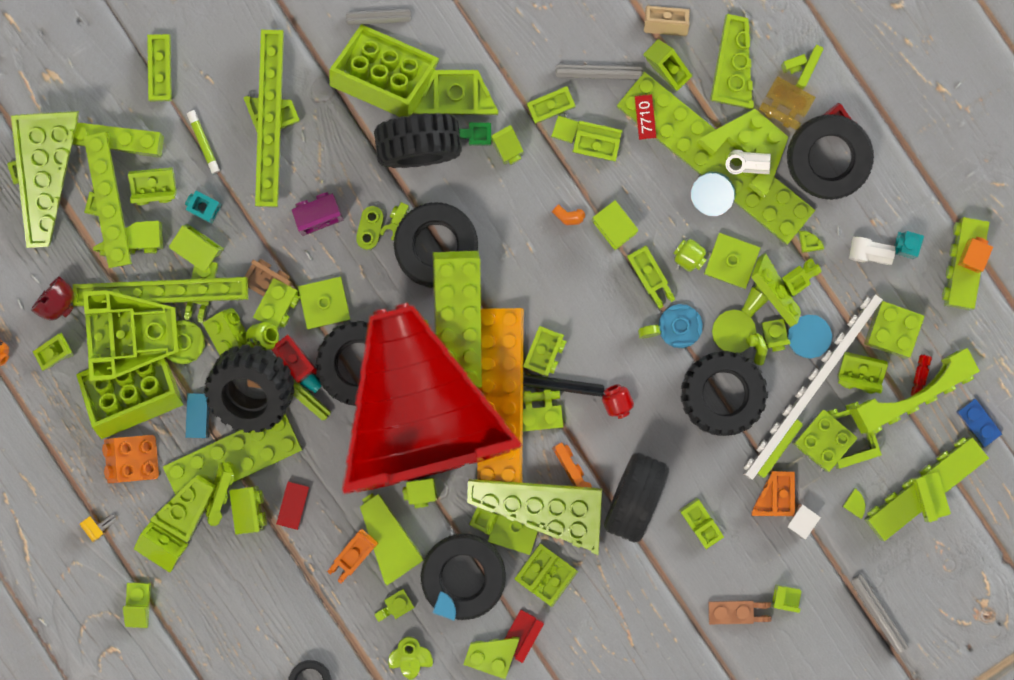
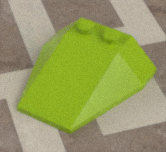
M107 290L83 292L90 381L115 379L178 352L175 307Z

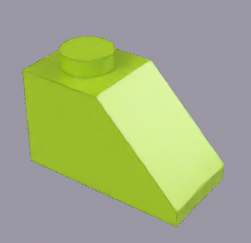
M659 39L643 54L651 67L676 91L692 77L674 49Z
M511 125L491 135V142L504 165L507 163L513 165L522 159L521 155L524 154V151Z

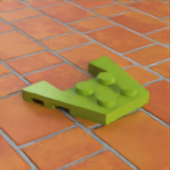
M753 109L703 136L698 143L711 155H714L726 140L736 149L743 152L771 154L770 173L758 174L748 185L764 199L769 192L789 137L759 111Z

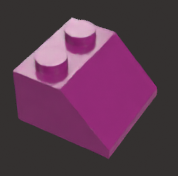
M328 192L316 196L317 200L309 203L308 200L301 201L295 204L296 208L291 209L297 229L302 236L344 221L333 193L330 195Z

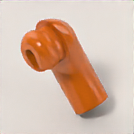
M560 204L552 210V213L565 225H579L586 217L583 210L577 209L576 211L567 212Z

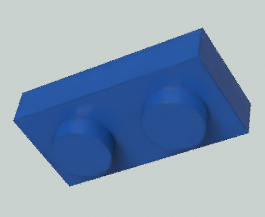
M973 399L957 411V414L983 448L1002 435L976 399Z

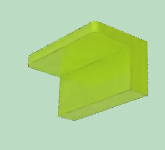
M189 224L181 226L169 245L171 250L203 272L207 271L214 258L220 256L224 250L220 245Z
M938 472L912 478L925 522H933L938 520L937 518L951 514Z
M151 521L141 532L134 550L170 573L189 544Z

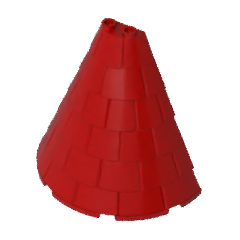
M408 303L395 306L396 310L388 312L386 309L374 311L373 316L369 317L365 342L366 348L356 399L357 406L342 488L343 494H351L354 491L358 493L392 486L401 481H412L461 468L465 464H475L510 453L512 449L517 450L522 447L521 441L504 423L505 421L469 379L468 374L433 333L413 305L409 306Z

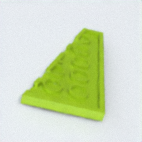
M79 111L11 115L26 248L49 247L51 245Z
M479 479L468 480L467 503L491 513H498L505 516L506 519L518 521L525 524L526 527L556 539L560 538L572 543L576 547L590 550L591 553L599 555L602 488Z

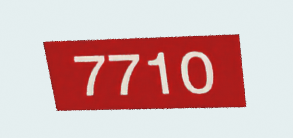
M652 94L635 96L639 140L657 138Z

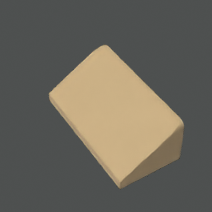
M646 6L644 32L687 36L690 9Z

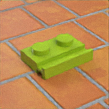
M578 121L572 153L616 162L622 130Z

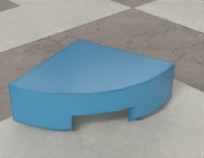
M441 591L433 613L454 620L456 614L454 603L446 593Z

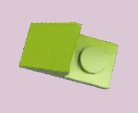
M62 333L57 334L33 351L42 371L51 368L61 360L74 356Z
M127 583L126 605L123 606L125 627L148 628L151 583Z

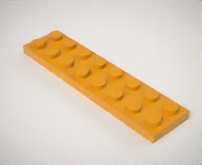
M523 308L481 309L482 387H478V389L505 421L504 423L521 441L522 447L517 450L512 449L510 453L478 462L477 479L522 483Z

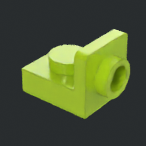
M784 319L762 322L764 341L768 349L772 348V352L786 350L785 345H789L790 340L787 337Z

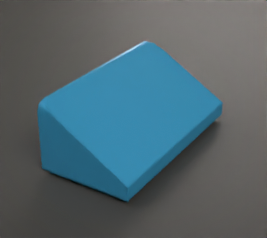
M187 393L185 438H208L209 407L204 394Z

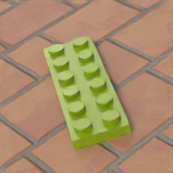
M285 413L282 420L269 430L264 429L263 432L255 433V430H252L251 433L240 430L163 466V469L176 495L196 475L214 484L220 462L230 463L231 470L234 472V483L303 449Z

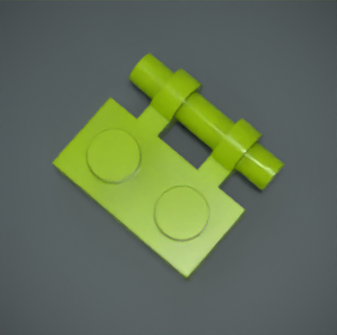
M544 389V392L535 393L524 391L523 403L525 402L526 409H523V432L563 428L561 405L552 406V400L560 399V391H551V389ZM545 400V407L532 408V402Z

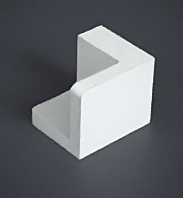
M799 504L795 510L796 514L788 524V528L797 533L801 538L806 539L821 517L804 505Z

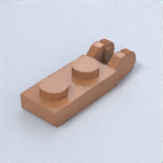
M709 601V625L771 622V616H754V608H771V602Z

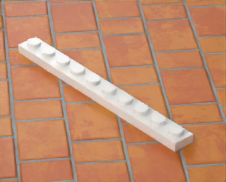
M873 295L871 298L867 296L860 305V308H862L858 316L854 314L847 323L849 326L845 334L841 332L835 339V348L832 352L828 350L822 357L821 361L824 362L819 370L815 368L808 377L811 380L806 387L802 386L795 395L798 399L793 405L789 404L782 413L785 417L780 423L776 422L769 431L772 435L767 441L763 440L756 449L759 453L754 459L750 458L743 467L746 471L743 475L751 480L754 479L883 299L877 295Z

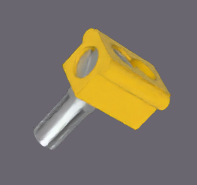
M110 515L96 525L91 516H89L79 525L91 541L95 542L104 535L102 533L104 529L113 524L116 518L112 519L115 516Z

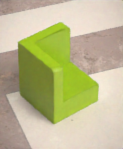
M775 585L771 607L800 613L799 603L802 591L796 588Z

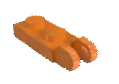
M562 442L553 446L552 449L573 486L592 488L589 482L583 480L584 472L579 464L575 465L572 461L573 453L567 444L564 446Z
M361 529L337 556L334 564L327 572L331 575L340 566L345 571L338 579V582L342 584L377 546L378 542Z

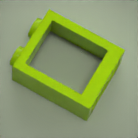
M855 402L845 405L846 410L838 412L837 408L826 412L835 419L851 415L849 410L858 406L859 403ZM865 433L870 449L842 457L835 465L836 469L882 456L876 435Z

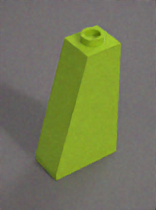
M371 493L362 499L364 504L360 506L368 534L378 542L374 552L384 583L388 586L424 561V558L380 494L375 496Z

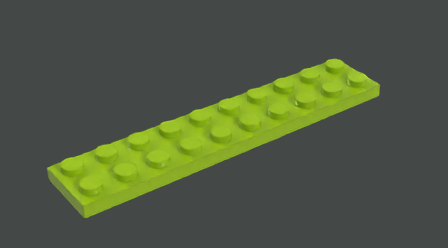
M644 72L616 107L637 123L635 96L652 94L657 137L655 139L698 174L719 172L726 175L735 187L734 203L788 245L816 210L775 177L768 194L763 199L748 186L759 173H730L726 168V160L730 152L738 149L726 140L715 154L711 155L698 141L716 129ZM731 159V163L734 166L742 165L741 159Z

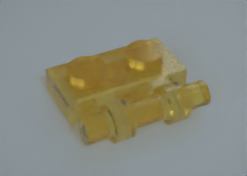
M777 76L766 95L767 98L773 100L771 106L762 102L758 110L766 113L765 116L771 119L773 117L782 122L786 128L791 127L798 130L801 123L794 119L796 114L805 117L816 97ZM779 104L790 110L788 116L776 110Z

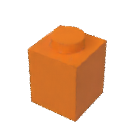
M980 237L969 239L958 265L976 273L983 272L993 246L988 245L989 241Z

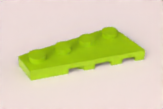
M732 14L725 15L710 101L752 110L754 109V101H752L753 85L750 72L751 59L749 56V18Z

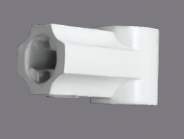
M733 150L726 160V168L732 174H740L741 172L770 173L771 154ZM731 159H741L742 165L734 166L731 163Z
M863 237L852 238L849 254L850 260L892 265L895 257V246L872 242L871 239Z

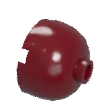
M58 276L51 282L50 287L39 296L31 311L44 320H57L61 316L66 318L74 308L71 306L74 300L71 286Z

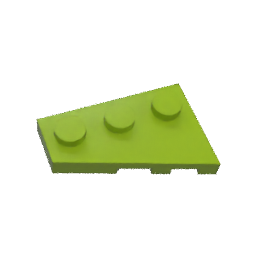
M762 254L758 257L751 278L788 325L792 327L799 321L801 315L800 308L793 300L767 254Z

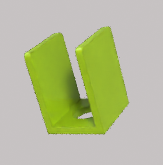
M616 200L597 213L591 220L614 250H617L638 232V228Z

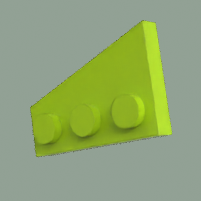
M196 475L150 521L188 542L193 536L216 485Z

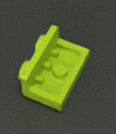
M173 167L129 171L131 203L146 205L152 201L168 203L175 199L177 189Z
M273 278L253 318L261 322L273 324L278 331L281 327L285 328L290 318L288 313L291 307L294 309L300 300L298 296L299 291Z
M234 308L223 310L203 322L219 355L229 351L232 347L238 346L240 348L247 343V332Z
M539 326L523 367L548 377L549 373L554 374L558 361H555L557 352L562 353L566 341L563 340L564 335Z
M845 352L837 374L838 384L848 389H862L869 394H881L888 361Z

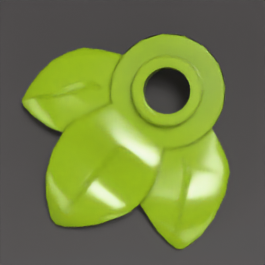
M408 636L402 638L398 643V648L390 653L388 664L389 668L400 667L403 676L413 680L418 675L420 667L433 666V658L430 651L420 646L416 638ZM412 646L413 649L411 651H406L405 647Z

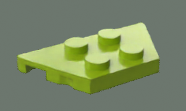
M434 70L413 114L498 115V109L478 70Z

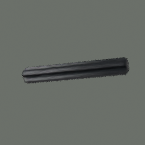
M523 374V386L598 397L604 395V385Z

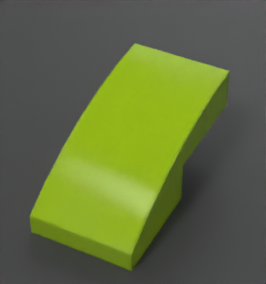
M698 498L679 510L705 549H708L724 538Z

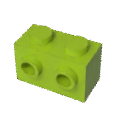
M434 478L406 482V487H403L404 501L408 500L409 505L414 504V508L428 507V502L437 501Z

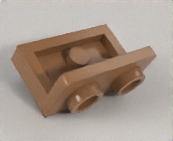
M253 259L251 261L252 265L244 276L248 278V288L263 297L273 278L290 287L293 284L289 281V275L280 270L275 273L270 270L271 265L262 259H259L258 262Z

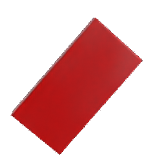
M290 481L287 482L277 525L295 530L299 529L309 486Z

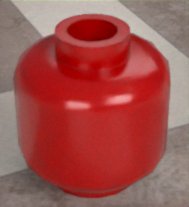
M616 384L604 390L605 394L602 396V402L607 414L612 417L617 416L618 419L627 417L630 414L629 411L634 407V401L628 388Z

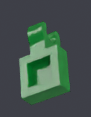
M469 122V129H459L460 139H469V146H491V123Z

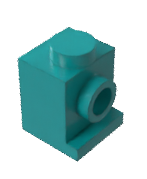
M195 191L194 194L191 193L185 202L187 206L186 211L210 224L213 223L222 206L218 201L198 191ZM202 203H205L207 205V208L204 211H200L199 206Z
M910 231L898 232L894 244L895 254L910 259L917 258L924 235Z

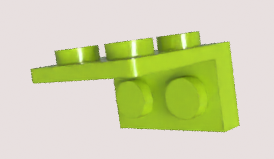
M822 410L802 435L796 437L792 444L824 471L830 472L857 440V437L828 412Z

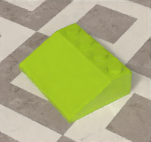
M361 24L329 69L330 86L398 117L411 116L421 100L439 62V58Z
M166 357L111 380L90 381L89 369L76 374L91 426L101 440L184 405Z

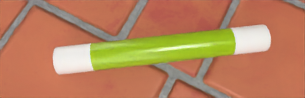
M195 110L188 112V119L212 174L220 172V169Z

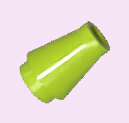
M757 284L755 287L752 286L741 309L750 317L769 301Z

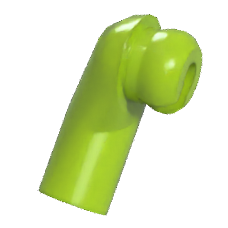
M760 334L749 335L747 343L750 347L755 346L756 349L754 363L760 366L764 365L768 347Z

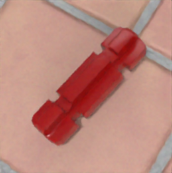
M928 355L919 356V366L916 369L913 382L915 385L912 387L911 396L926 386L929 373L928 366H930L932 360Z

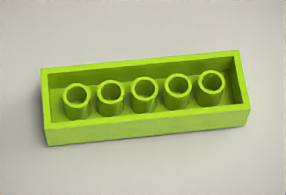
M478 251L433 252L434 334L468 374L467 376L475 386L482 387Z

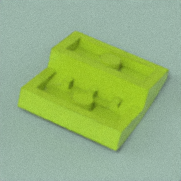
M540 543L514 580L553 607L579 571Z

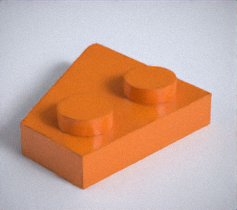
M771 471L751 511V516H794L795 472Z

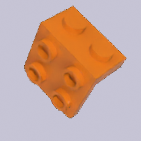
M154 435L104 439L102 453L106 459L104 475L108 484L152 480L159 477L157 446Z

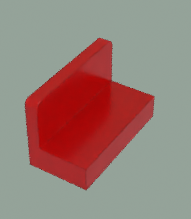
M288 334L271 349L277 357L279 356L284 361L283 365L289 367L290 374L297 383L302 382L311 373L317 374V368Z
M523 610L519 611L504 638L519 637L514 657L521 663L524 662L544 625L543 621Z

